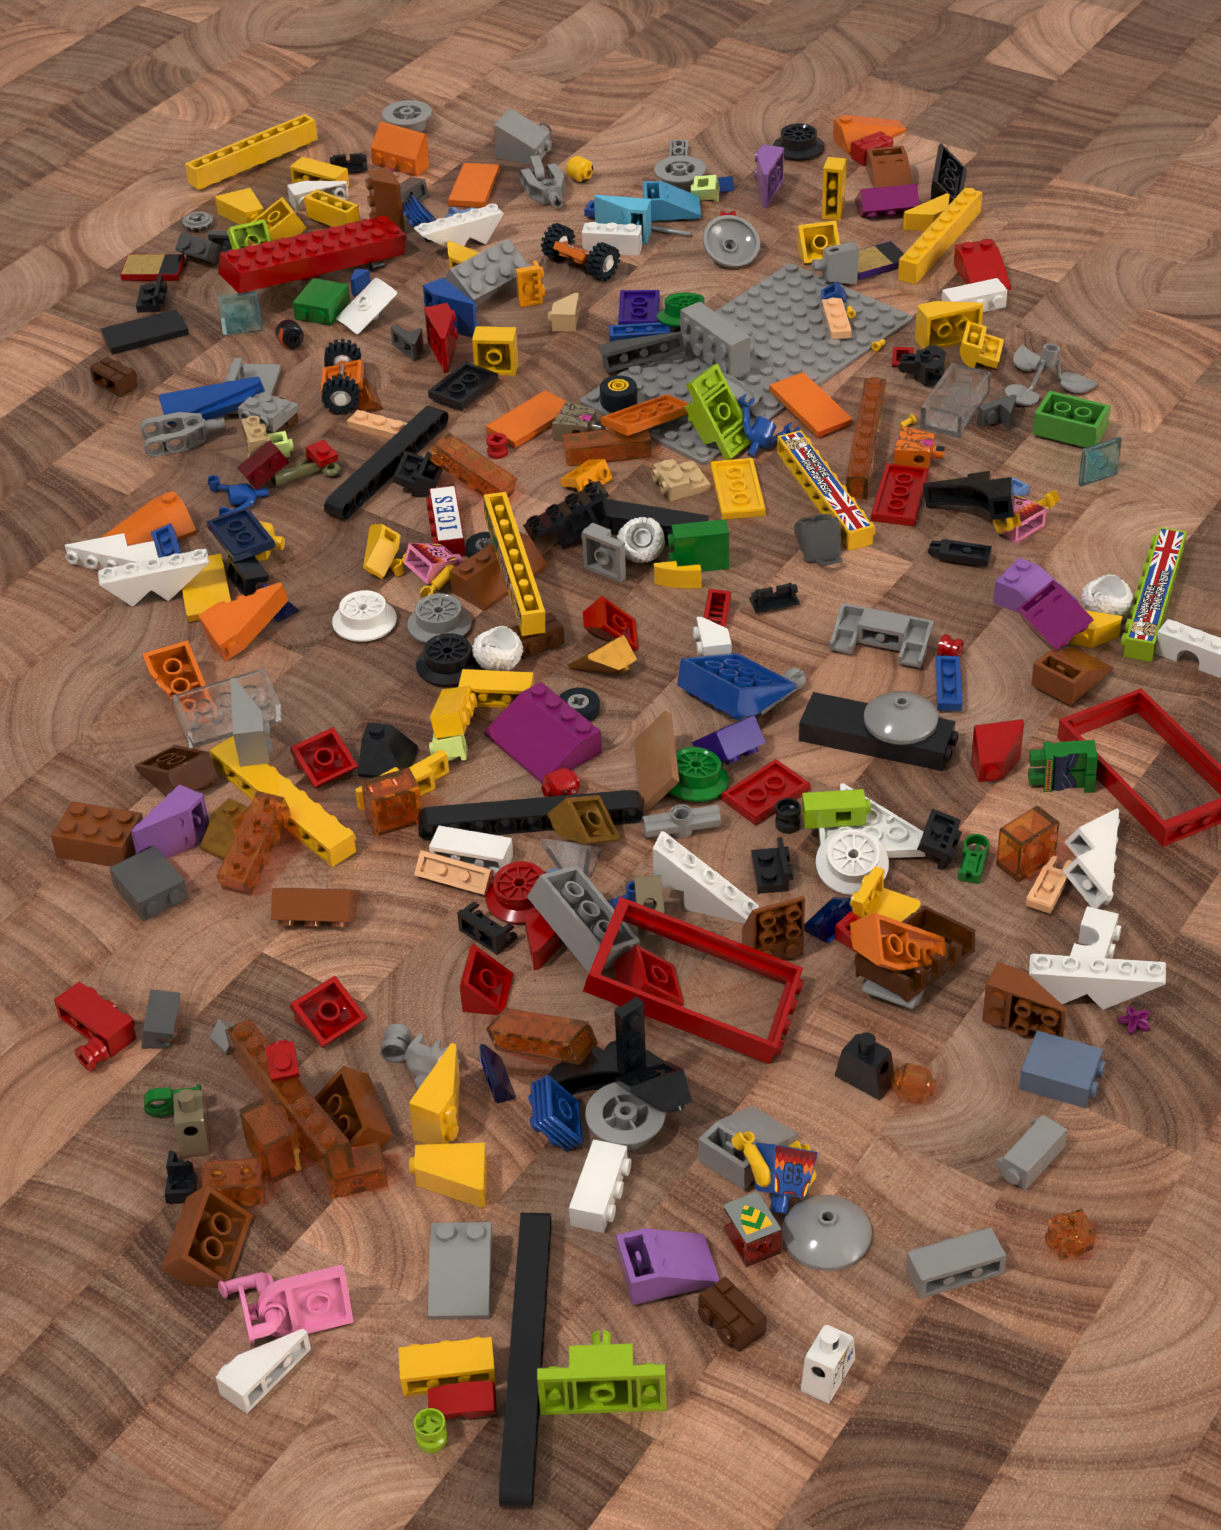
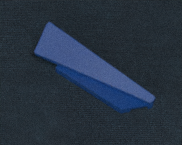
M257 376L159 395V400L164 415L176 412L199 413L202 415V419L206 421L237 411L238 407L249 397L264 393L265 389L260 377ZM170 421L167 423V425H171L176 422Z

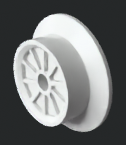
M362 590L350 593L341 600L339 609L333 616L332 625L334 631L342 638L350 641L366 642L387 635L395 627L397 615L393 607L385 602L382 595L374 591Z
M848 829L838 831L827 837L817 851L816 869L819 877L826 886L843 895L852 896L855 891L858 892L866 874L869 875L874 866L884 869V879L888 872L889 859L883 844L873 835L861 830Z

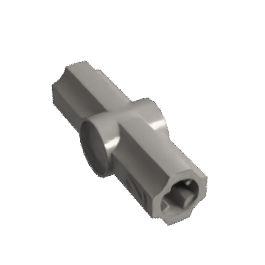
M678 804L672 807L668 813L643 816L645 838L659 836L661 831L677 838H686L692 834L693 830L721 826L718 805L691 809L688 805Z

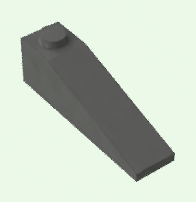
M681 332L623 339L599 345L606 373L686 352Z

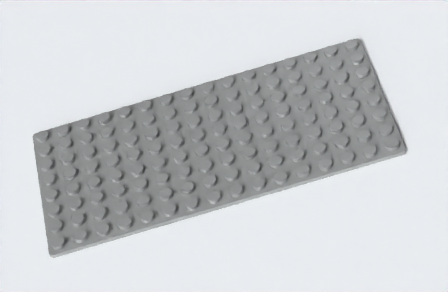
M792 263L787 264L715 311L750 336V372L737 379L753 389L759 397L757 405L749 408L751 428L756 417L761 416L771 420L787 409L769 391L770 384L804 372L813 382L820 386L872 350L871 344L873 342H878L881 339L886 340L911 323L913 316L841 284L846 293V302L843 303L845 311H847V306L850 305L855 310L856 316L853 319L848 318L852 330L851 338L831 339L822 309L821 290L835 282H828L824 277ZM685 348L686 352L631 366L617 375L630 377L636 382L637 404L665 394L691 403L693 398L686 384L709 368L710 365ZM600 386L580 399L581 405L595 409L597 413L603 416L614 413L604 409L600 404ZM688 414L637 432L701 465H707L722 454L716 442L703 444L696 428L690 425L692 421L688 422Z

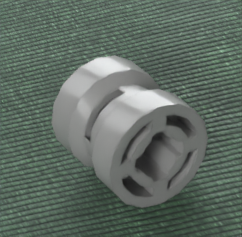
M390 1024L387 1026L384 1033L385 1041H383L380 1049L381 1056L390 1062H403L406 1050L412 1039V1031L402 1024Z

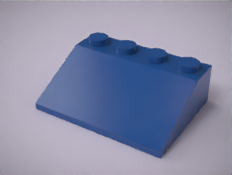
M739 653L681 658L677 686L686 690L687 694L699 697L700 701L715 706L716 710L726 712L730 715V718L742 720L747 716H755L796 689L797 685Z

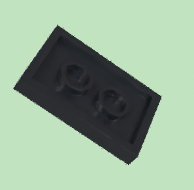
M465 361L428 391V396L430 399L463 410L499 380L498 373Z

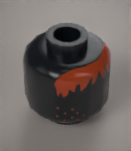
M287 319L280 322L276 327V338L283 347L294 349L303 342L304 333L297 322Z

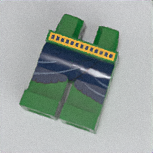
M1095 740L1057 742L1052 745L1051 742H1043V749L1029 750L1030 767H1041L1028 769L1029 785H1043L1044 792H1051V790L1061 791L1066 788H1084V793H1095L1098 760Z

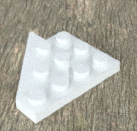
M840 783V790H854L846 784ZM870 800L871 814L866 815V825L818 828L820 845L827 837L838 831L857 829L876 837L886 849L888 858L925 857L924 852L917 850L923 831Z

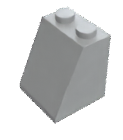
M509 109L494 125L497 159L531 165L530 156L539 155L540 159H543L546 153L551 150L550 132L513 109Z

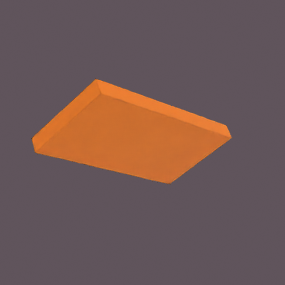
M464 163L449 196L448 206L485 207L500 172V165Z
M804 372L769 385V391L817 438L852 425L853 418Z
M544 390L486 425V432L489 434L502 433L506 435L507 444L516 448L551 427L566 401Z
M665 394L602 416L601 425L628 436L687 415L685 406L689 403Z

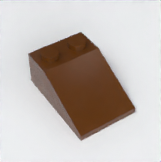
M174 745L134 765L136 771L165 797L179 784L196 791L209 788L212 785L211 782L219 779L209 752Z

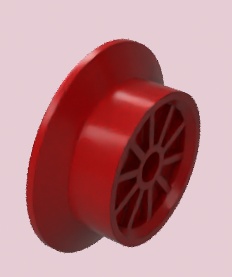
M517 861L502 867L496 873L486 893V904L490 913L506 923L524 924V914L539 912L527 896L539 876L546 874V872L538 865L527 861Z

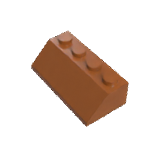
M519 532L533 576H536L547 568V563L531 538ZM493 543L450 570L452 593L483 611L509 594Z

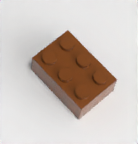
M72 801L51 835L56 857L112 867L134 856L136 850L131 830L143 820L142 813Z

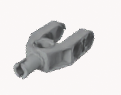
M556 163L546 165L549 179L541 182L537 181L529 168L519 170L520 182L529 198L544 205L552 204L554 209H557V206L559 209L563 206L564 202L562 199L565 193V179Z
M176 412L144 419L140 424L143 437L147 439L144 443L146 454L150 457H160L188 451L206 442V435L208 433L226 430L224 417L205 421L199 413ZM170 421H174L177 423V425L173 428H167L165 426L166 423ZM149 425L156 427L153 432L145 431V428ZM172 439H179L181 441L176 446L169 444ZM152 443L160 445L156 450H151L148 446Z

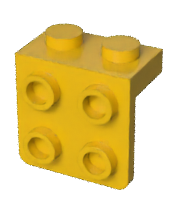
M874 866L870 874L864 876L859 891L853 893L850 907H852V912L860 918L878 913L902 922L920 909L921 902L918 899L884 888V869Z

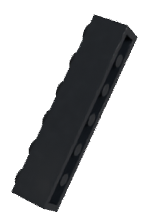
M604 499L590 507L600 525L610 529L613 535H618L619 530L631 519L639 517L652 518L663 529L665 543H668V534H672L671 525L709 521V515Z

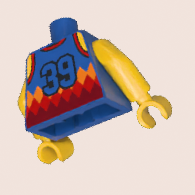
M738 1131L731 1141L737 1150H744L743 1153L751 1166L756 1181V1190L772 1194L771 1212L787 1214L789 1196L805 1198L808 1189L816 1179L817 1174L814 1167L818 1152L811 1151L808 1144L800 1145L798 1140L788 1145V1147L766 1143H756L754 1145L752 1143L755 1140V1136L752 1132L746 1131L742 1135Z

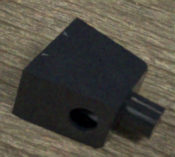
M872 1033L856 1034L841 1052L835 1077L881 1100L895 1084L892 1053L888 1048L877 1043Z

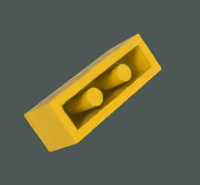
M301 157L290 166L292 183L302 181H346L347 185H350L347 168L306 157Z
M827 157L823 167L822 219L841 221L845 210L847 160L845 158Z
M318 189L304 197L307 217L317 222L324 223L330 227H337L361 221L359 205Z
M462 669L458 687L470 685L471 692L476 694L477 707L507 708L521 692L534 686L533 672Z
M470 685L442 689L430 715L435 739L464 735L467 726L470 725L474 709L477 707L476 694L471 692Z
M473 1337L458 1341L444 1340L439 1343L411 1344L405 1347H398L403 1397L428 1394V1389L462 1382L493 1381L496 1386L492 1337Z

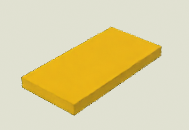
M753 458L710 462L722 519L766 516V508Z
M222 554L208 556L209 564L182 588L188 622L199 621L198 615L216 603L222 601L226 603L231 602Z

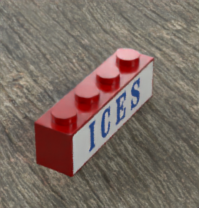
M448 486L429 489L430 497L426 498L432 543L443 545L452 554H459L461 557L466 556L456 487Z

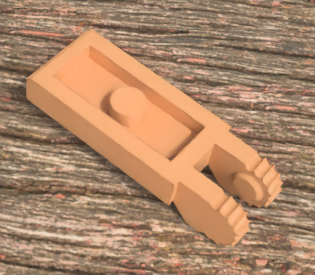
M1052 855L1047 865H1044L1030 890L1025 906L1051 914L1069 880L1063 871L1073 861L1067 860L1062 870L1057 869L1059 857Z

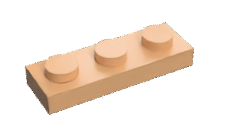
M842 298L822 300V309L831 339L851 338L852 330Z
M357 410L347 420L348 428L391 439L407 424L400 420Z
M420 850L414 875L486 895L490 888L494 870Z

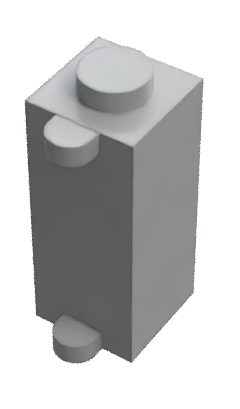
M1044 1115L1040 1118H1035L1031 1122L1032 1127L1004 1157H998L995 1161L996 1167L1002 1170L1001 1176L1009 1183L1017 1185L1025 1191L1065 1148L1067 1129Z

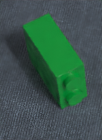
M312 278L292 302L295 319L331 326L336 317L350 302L349 285Z
M726 519L671 525L672 534H668L669 548H672V552H668L669 562L676 561L677 567L700 565L701 572L729 569V531Z

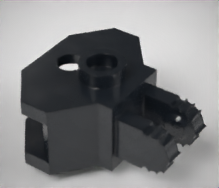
M930 345L922 350H917L916 354H902L899 359V372L914 374L913 379H918L925 386H935L943 381L946 352L940 346Z

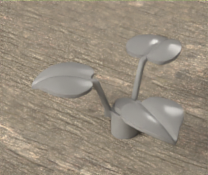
M1044 344L1041 356L1021 345L1014 354L1013 364L1021 370L1031 371L1034 369L1037 373L1030 388L1027 389L1025 386L1012 384L1005 388L1004 394L1006 397L1015 394L1017 396L1016 403L1019 405L1031 406L1039 401L1040 395L1033 392V389L1043 369H1052L1055 365L1058 379L1061 380L1060 385L1068 391L1084 393L1095 388L1099 382L1072 372H1063L1061 374V359H1058L1060 348L1055 344Z

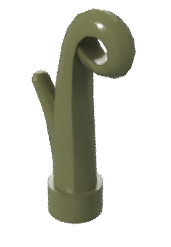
M305 458L296 465L279 470V473H275V476H272L271 482L274 487L285 485L286 482L321 471L328 477H335L340 474L342 469L335 462L319 468L315 462L308 463V459Z

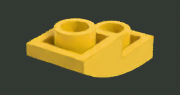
M676 561L654 563V583L671 588H702L701 566L677 567Z

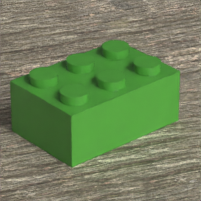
M1049 391L1035 412L1033 434L1042 438H1050L1063 443L1078 445L1086 449H1095L1108 428L1111 405Z

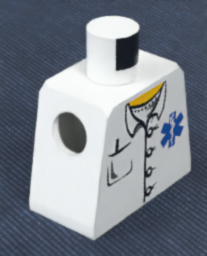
M829 1325L823 1326L806 1354L801 1392L827 1404L831 1402L855 1361L854 1338L851 1335ZM821 1369L824 1371L825 1377H820Z

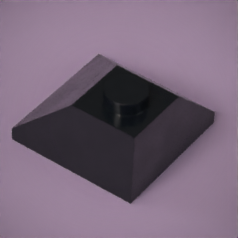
M368 722L361 740L358 777L375 779L394 767H397L401 772L406 770L413 764L418 751V745L393 725Z
M668 1061L614 1078L617 1085L665 1111L668 1110L669 1113L683 1110L685 1104L692 1102L684 1069Z

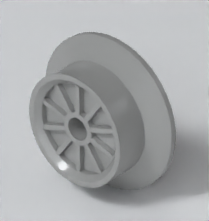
M415 100L392 103L382 112V117L387 123L417 132H422L426 128V120L432 115V109L428 104Z
M684 155L664 158L654 167L655 175L663 182L687 192L691 191L694 177L703 176L706 172V165L703 161Z
M438 593L428 595L418 601L415 611L408 619L407 626L410 635L414 639L426 644L432 637L440 634L454 633L465 636L471 629L472 617L468 610L461 606L460 601L456 597Z
M615 1082L600 1088L592 1095L587 1103L585 1116L589 1129L596 1137L604 1142L627 1146V1151H633L648 1144L652 1137L660 1131L665 1122L666 1111L631 1093Z

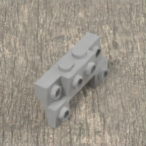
M842 603L829 642V650L852 654L856 643H862L900 651L898 664L921 668L933 633L934 621Z

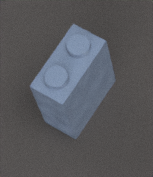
M1036 1031L1021 1070L1019 1089L1086 1108L1089 1098L1094 1099L1099 1084V1082H1096V1078H1102L1106 1062L1101 1061L1103 1049Z

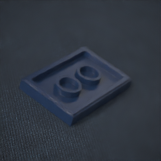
M248 507L207 521L208 529L234 563L276 548L275 541Z

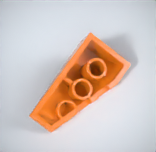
M843 115L833 121V139L848 155H851V143L853 141L860 140L879 131H882L891 138L906 132V128L898 120Z

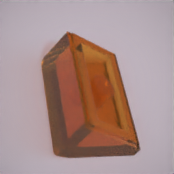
M365 378L363 379V389H360L357 409L368 413L380 411L384 408L376 389Z

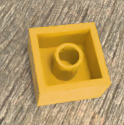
M476 326L472 339L474 365L496 372L498 375L516 376L519 363L516 327Z

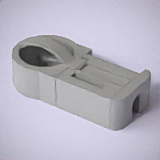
M530 156L533 175L538 182L545 180L544 167L540 156Z

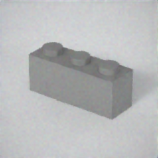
M990 1227L984 1230H974L967 1235L957 1238H947L940 1243L930 1246H920L907 1252L906 1272L921 1299L1004 1274L1006 1254Z

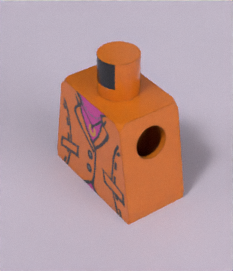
M902 426L894 449L893 464L929 468L932 458L944 460L946 447L934 445L935 435L933 433Z

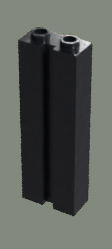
M816 692L812 693L799 722V741L938 771H943L945 763L951 761L953 752L951 747L957 745L959 732L955 731L956 721L938 718L936 730L923 741L905 745L884 742L873 736L865 727L864 710L868 703Z

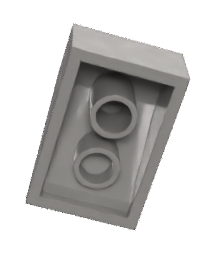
M232 678L230 683L233 736L240 767L270 763L269 753H274L272 738H267L271 736L269 721L264 722L263 713L236 678Z
M491 1222L431 1223L428 1319H489L494 1248Z

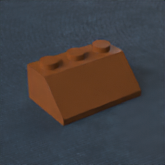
M389 166L367 171L368 179H365V184L370 195L367 196L368 205L371 207L369 218L372 219L386 215L405 233L400 183Z
M272 888L271 920H279V925H295V921H305V926H320L321 921H330L331 927H346L347 922H353L355 919L360 890Z
M342 1066L314 1097L349 1142L353 1161L313 1112L333 1166H342L376 1155L393 1137L369 1074Z
M205 1185L186 1197L161 1270L184 1285L219 1289L218 1282L232 1279L253 1215L209 1185Z

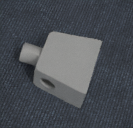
M854 241L826 247L823 249V259L812 260V270L822 271L823 277L828 282L839 281V283L857 284L859 248Z

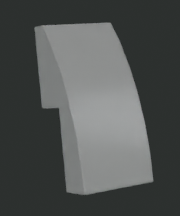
M670 140L669 157L678 155L688 156V140Z

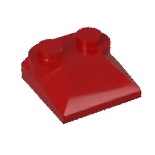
M334 727L290 747L295 766L303 771L314 789L358 768V765Z
M336 976L331 977L293 1001L289 1007L294 1013L296 1023L304 1027L322 1048L367 1019L366 1015Z

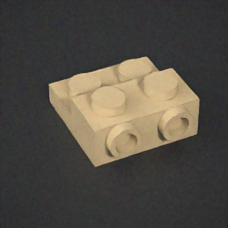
M258 416L241 419L248 458L270 441L265 424L260 423Z
M674 459L653 464V470H651L652 479L658 483L662 494H665L670 502L711 491L710 482L694 461L677 464Z

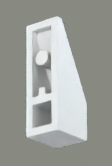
M300 1329L237 1355L230 1363L225 1364L216 1376L220 1395L247 1414L311 1350L308 1332Z

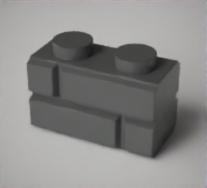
M181 232L175 249L186 256L217 265L223 246Z

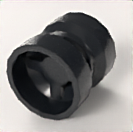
M784 798L776 803L777 816L775 827L778 831L791 834L799 830L801 805L797 800Z

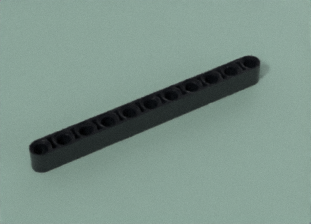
M521 1213L499 1482L500 1507L532 1508L534 1502L540 1412L537 1368L543 1367L552 1230L551 1213Z

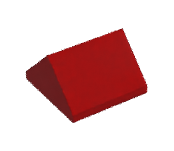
M475 944L470 946L460 983L462 1012L502 1015L505 1011L514 973Z

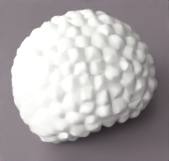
M639 517L631 519L619 530L617 535L618 540L625 542V557L632 562H650L656 559L665 548L663 529L652 518Z
M1114 574L1103 575L1089 582L1082 589L1081 602H1083L1085 610L1124 616L1128 612L1133 599V594L1128 584Z
M503 625L481 633L474 639L475 642L472 645V652L476 662L485 670L510 671L519 663L523 653L520 637L511 628Z

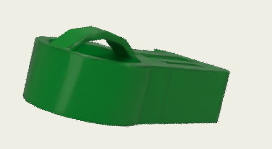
M971 834L965 838L962 852L963 861L961 869H958L957 876L959 881L974 884L981 882L990 846L988 838L984 835ZM975 844L974 851L970 850L968 846ZM981 845L985 847V849L982 851H980Z
M196 1084V1087L183 1088L191 1089L192 1091L202 1090L201 1085ZM171 1087L154 1088L147 1091L144 1095V1110L146 1114L153 1117L173 1115V1095L183 1089L171 1090ZM154 1101H164L165 1103H163V1104H152L151 1102H154Z

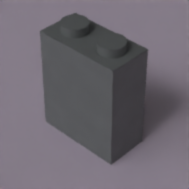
M156 846L109 868L113 886L142 921L188 899L185 880Z

